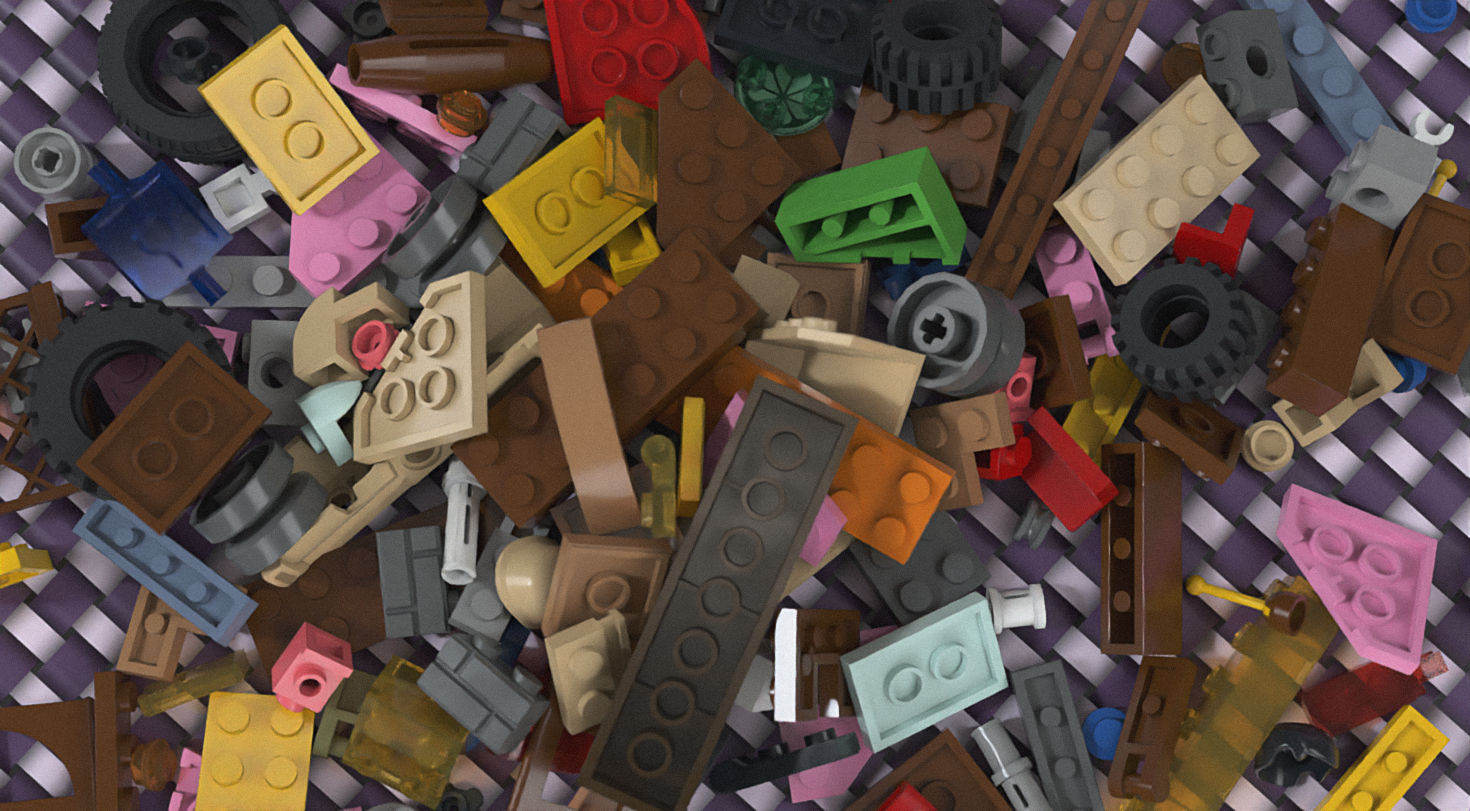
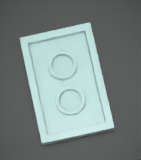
M977 591L839 657L864 744L874 754L1009 687L988 602Z

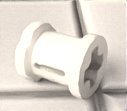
M1040 583L1030 584L1028 589L998 592L995 587L986 589V599L995 634H1001L1003 628L1033 625L1035 629L1045 628L1046 610Z

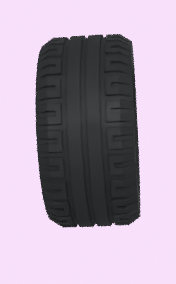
M117 0L116 3L113 2L110 7L111 12L106 14L104 18L105 23L101 25L100 33L102 36L98 37L97 45L99 49L96 50V57L99 59L97 70L100 72L98 77L103 85V94L107 96L106 100L113 108L115 114L121 118V121L151 147L182 162H191L196 165L200 163L204 165H212V163L221 165L227 161L229 163L235 162L238 158H247L248 154L213 110L197 114L175 111L163 104L157 96L152 75L155 54L169 31L186 19L205 14L229 16L248 26L254 44L280 24L286 25L304 49L300 33L296 29L297 27L279 0Z

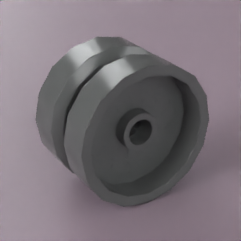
M458 174L451 175L433 190L409 216L388 245L383 255L382 263L404 280L416 277L422 273L418 293L423 296L430 283L469 270L483 275L509 238L487 206L473 212L477 203L478 191Z
M947 272L923 276L907 287L894 305L887 327L888 345L926 355L916 385L962 399L993 394L1004 387L1019 368L1025 348L1024 321L1013 301L999 290Z
M270 438L246 451L212 483L198 501L189 521V524L212 544L227 540L224 556L247 576L261 572L291 549L314 523L328 498V490L310 473L300 471L292 474L294 458L281 445Z

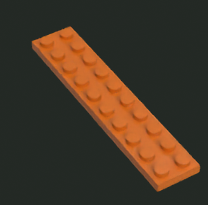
M508 239L498 254L534 292L557 324L582 317L594 316L626 286L617 287L612 273L585 259L556 283L543 288L510 239ZM738 345L655 419L680 434V414L684 397L703 398V402H706L705 445L735 394L743 388L749 395L758 374L860 419L827 494L848 519L843 528L844 531L903 565L909 560L957 472Z

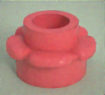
M378 320L369 321L362 325L352 340V352L358 357L359 365L368 371L374 368L378 370L384 369L381 363L400 334V331L394 330L392 324L382 323Z

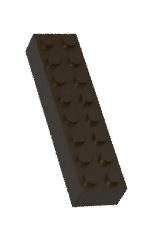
M757 375L575 784L635 811L687 810L860 419L764 376Z

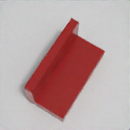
M1235 203L1223 234L1182 222L1177 231L1171 258L1176 257L1180 264H1184L1187 256L1199 258L1203 266L1210 261L1218 265L1223 274L1227 272L1234 280L1255 209Z
M1041 406L1026 419L1034 428L1026 436L1032 444V455L1020 476L1070 532H1075L1120 492L1050 413Z

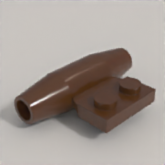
M379 0L387 28L393 29L398 35L353 43L350 45L347 54V70L353 86L411 95L494 93L549 81L555 73L552 46L549 40L485 30L489 16L485 0Z

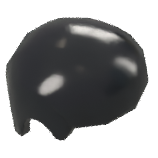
M1300 722L1278 723L1269 727L1260 738L1254 763L1255 776L1267 783L1288 788L1296 786L1303 774L1313 773L1317 782L1321 783L1332 769H1338L1340 765V752L1334 739L1325 730L1313 724Z

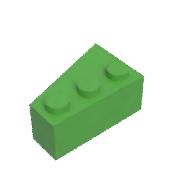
M928 146L791 184L785 191L775 219L778 229L797 262L861 263L863 257L893 258V264H910L911 258L942 259V265H959L968 230Z

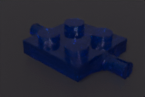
M104 159L87 172V175L109 197L102 210L82 225L80 231L145 300L148 297L163 301L174 290L191 284L212 307L228 293L206 269L209 267L213 256L230 243L234 237L162 159L142 176L130 179L125 183Z

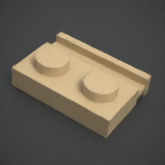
M616 608L609 610V616L599 621L591 618L544 639L562 722L572 736L603 722L632 658L626 621Z

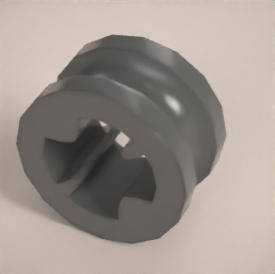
M1032 498L1014 529L1012 539L1017 542L1020 539H1026L1029 542V548L1037 550L1053 522L1054 513L1049 508L1042 509L1039 506V500Z

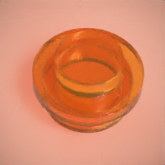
M1191 42L1180 43L1167 52L1163 59L1161 70L1165 82L1171 89L1176 91L1189 78L1199 74L1208 83L1198 44Z
M455 90L453 94H441L436 103L438 111L436 120L438 124L455 136H472L476 130L483 128L488 118L480 99L466 90Z
M154 738L148 743H140L136 747L131 762V773L136 785L144 786L148 791H162L168 781H171L175 776L177 756L174 750H171L167 740Z

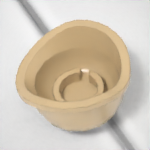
M541 535L526 536L508 544L499 555L495 570V582L499 598L509 612L528 629L541 628L561 547L554 539Z

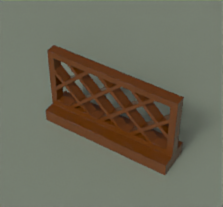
M52 281L30 286L31 291L0 299V324L8 311L28 306L32 325L22 343L0 332V339L18 347L4 374L0 373V398L7 384L30 395V388L12 380L11 377L14 376L15 370L25 352L41 358L35 349L29 347L33 337L36 335L39 346L44 338L51 342L60 332L56 325L68 316L61 290ZM88 385L83 400L84 415L89 428L98 438L103 433ZM24 413L18 424L0 415V422L14 428L12 435L0 454V473L4 466L29 478L19 498L0 504V517L83 492V490L71 483L56 486L40 478L48 465L43 459L45 457L44 454L33 473L9 462L8 459L22 434L31 437L29 430L26 429L30 418ZM37 483L49 488L31 494Z

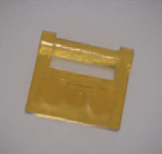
M651 436L644 442L641 450L645 466L652 473V493H642L641 524L643 529H652L654 540H676L677 459L674 445L665 436Z

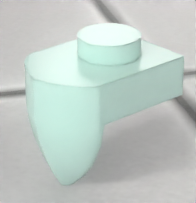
M344 380L322 384L295 400L308 421L307 424L300 428L317 454L326 449L338 467L354 457V451L336 421L350 409L358 398L363 386L359 380Z

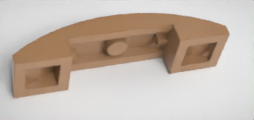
M591 316L537 328L536 332L557 425L590 534L602 535L644 525L632 472L628 469L603 374L604 365Z

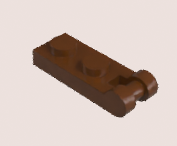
M1143 655L1108 776V790L1112 797L1130 800L1135 795H1140L1144 801L1163 803L1168 798L1170 793L1168 773L1198 668L1188 658ZM1139 761H1144L1141 774H1137Z

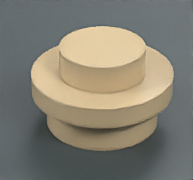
M1271 420L1260 421L1251 425L1245 432L1241 446L1244 460L1252 468L1261 472H1272L1283 468L1290 461L1294 451L1293 438L1288 429L1282 424Z

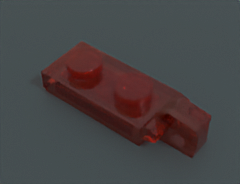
M1428 651L1422 654L1419 666L1411 675L1369 660L1297 692L1296 695L1309 724L1325 730L1333 738L1417 701V697L1427 693L1422 682L1428 681L1449 670L1440 651L1435 653Z

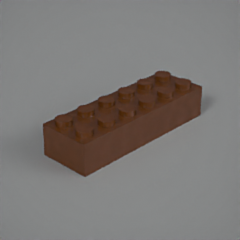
M690 229L685 231L591 317L604 365L603 374L623 448L770 316L706 243ZM543 362L487 413L488 432L457 440L449 447L518 528L535 529L551 514L549 509L563 503L576 491L557 425Z

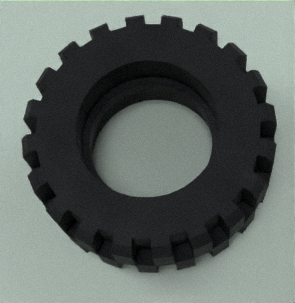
M131 296L114 297V304L102 307L97 301L84 306L85 314L74 321L67 316L56 325L60 330L58 335L51 342L44 338L36 350V353L41 358L37 367H29L25 383L30 386V396L23 398L24 413L31 420L32 428L29 429L34 444L43 452L45 456L43 459L69 483L89 495L104 501L111 500L120 503L74 464L97 439L85 419L83 400L89 383L101 368L117 358L132 354L151 355L167 363L182 345L189 340L236 380L224 350H222L214 335L205 325L201 326L194 320L191 314L179 307L174 310L166 307L163 301L148 297L145 302H134Z

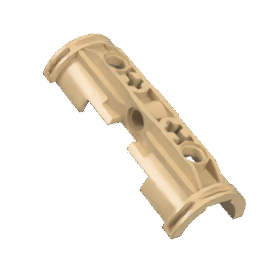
M499 255L483 274L485 276L487 413L543 362L536 332L537 328L557 324L534 292ZM353 418L341 431L354 451ZM297 435L284 447L294 458L292 474L300 471L310 473L328 490V498L321 513L308 531L276 562L261 571L263 579L279 587L290 586L300 575L309 569V566L322 554L342 547L406 490L420 482L450 456L453 451L449 447L456 441L370 465L356 462L353 457L338 467L326 449L317 454L309 442L300 435ZM351 500V506L346 510L341 508L347 501Z

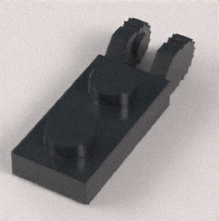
M833 727L804 736L806 747L795 751H790L788 742L757 751L759 759L749 753L718 763L709 771V784L712 786L711 789L716 790V793L720 792L721 795L729 794L858 754L859 750H861L856 733L853 732L837 737Z

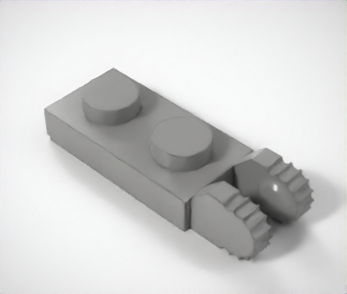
M507 514L500 527H495L475 567L476 578L465 586L448 620L449 624L473 636L476 632H481L497 644L512 614L499 598L496 589V565L503 549L511 542L519 539L510 534L515 524ZM551 514L533 529L534 533L532 536H547L554 521Z

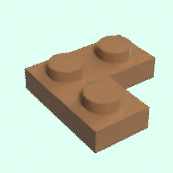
M1005 391L909 410L917 449L957 471L935 512L984 503L974 452L1016 444Z
M232 583L245 594H247L248 590L246 588L242 587L239 584ZM141 585L116 670L128 675L172 683L186 633L208 635L145 586Z

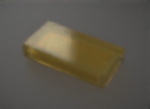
M615 95L605 101L604 195L647 209L657 203V110Z
M238 650L176 674L173 677L172 683L158 681L147 685L137 701L144 717H151L242 682L249 670L250 662L245 650Z

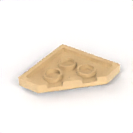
M469 270L429 284L419 301L424 306V309L410 331L401 330L381 363L386 372L372 394L364 392L354 408V461L370 465L488 432L484 275Z

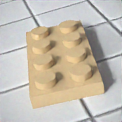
M1199 74L1189 78L1058 198L1053 205L1113 284L1118 286L1126 284L1176 237L1182 222L1190 223L1261 155L1202 75Z

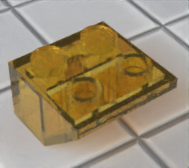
M393 654L365 696L341 762L357 770L360 774L371 777L395 789L407 798L436 810L474 734L417 686V681L426 670Z

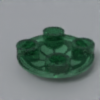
M748 56L743 58L738 64L733 93L734 98L767 133L792 136L808 132L824 121L833 106L835 86L834 81L754 56Z

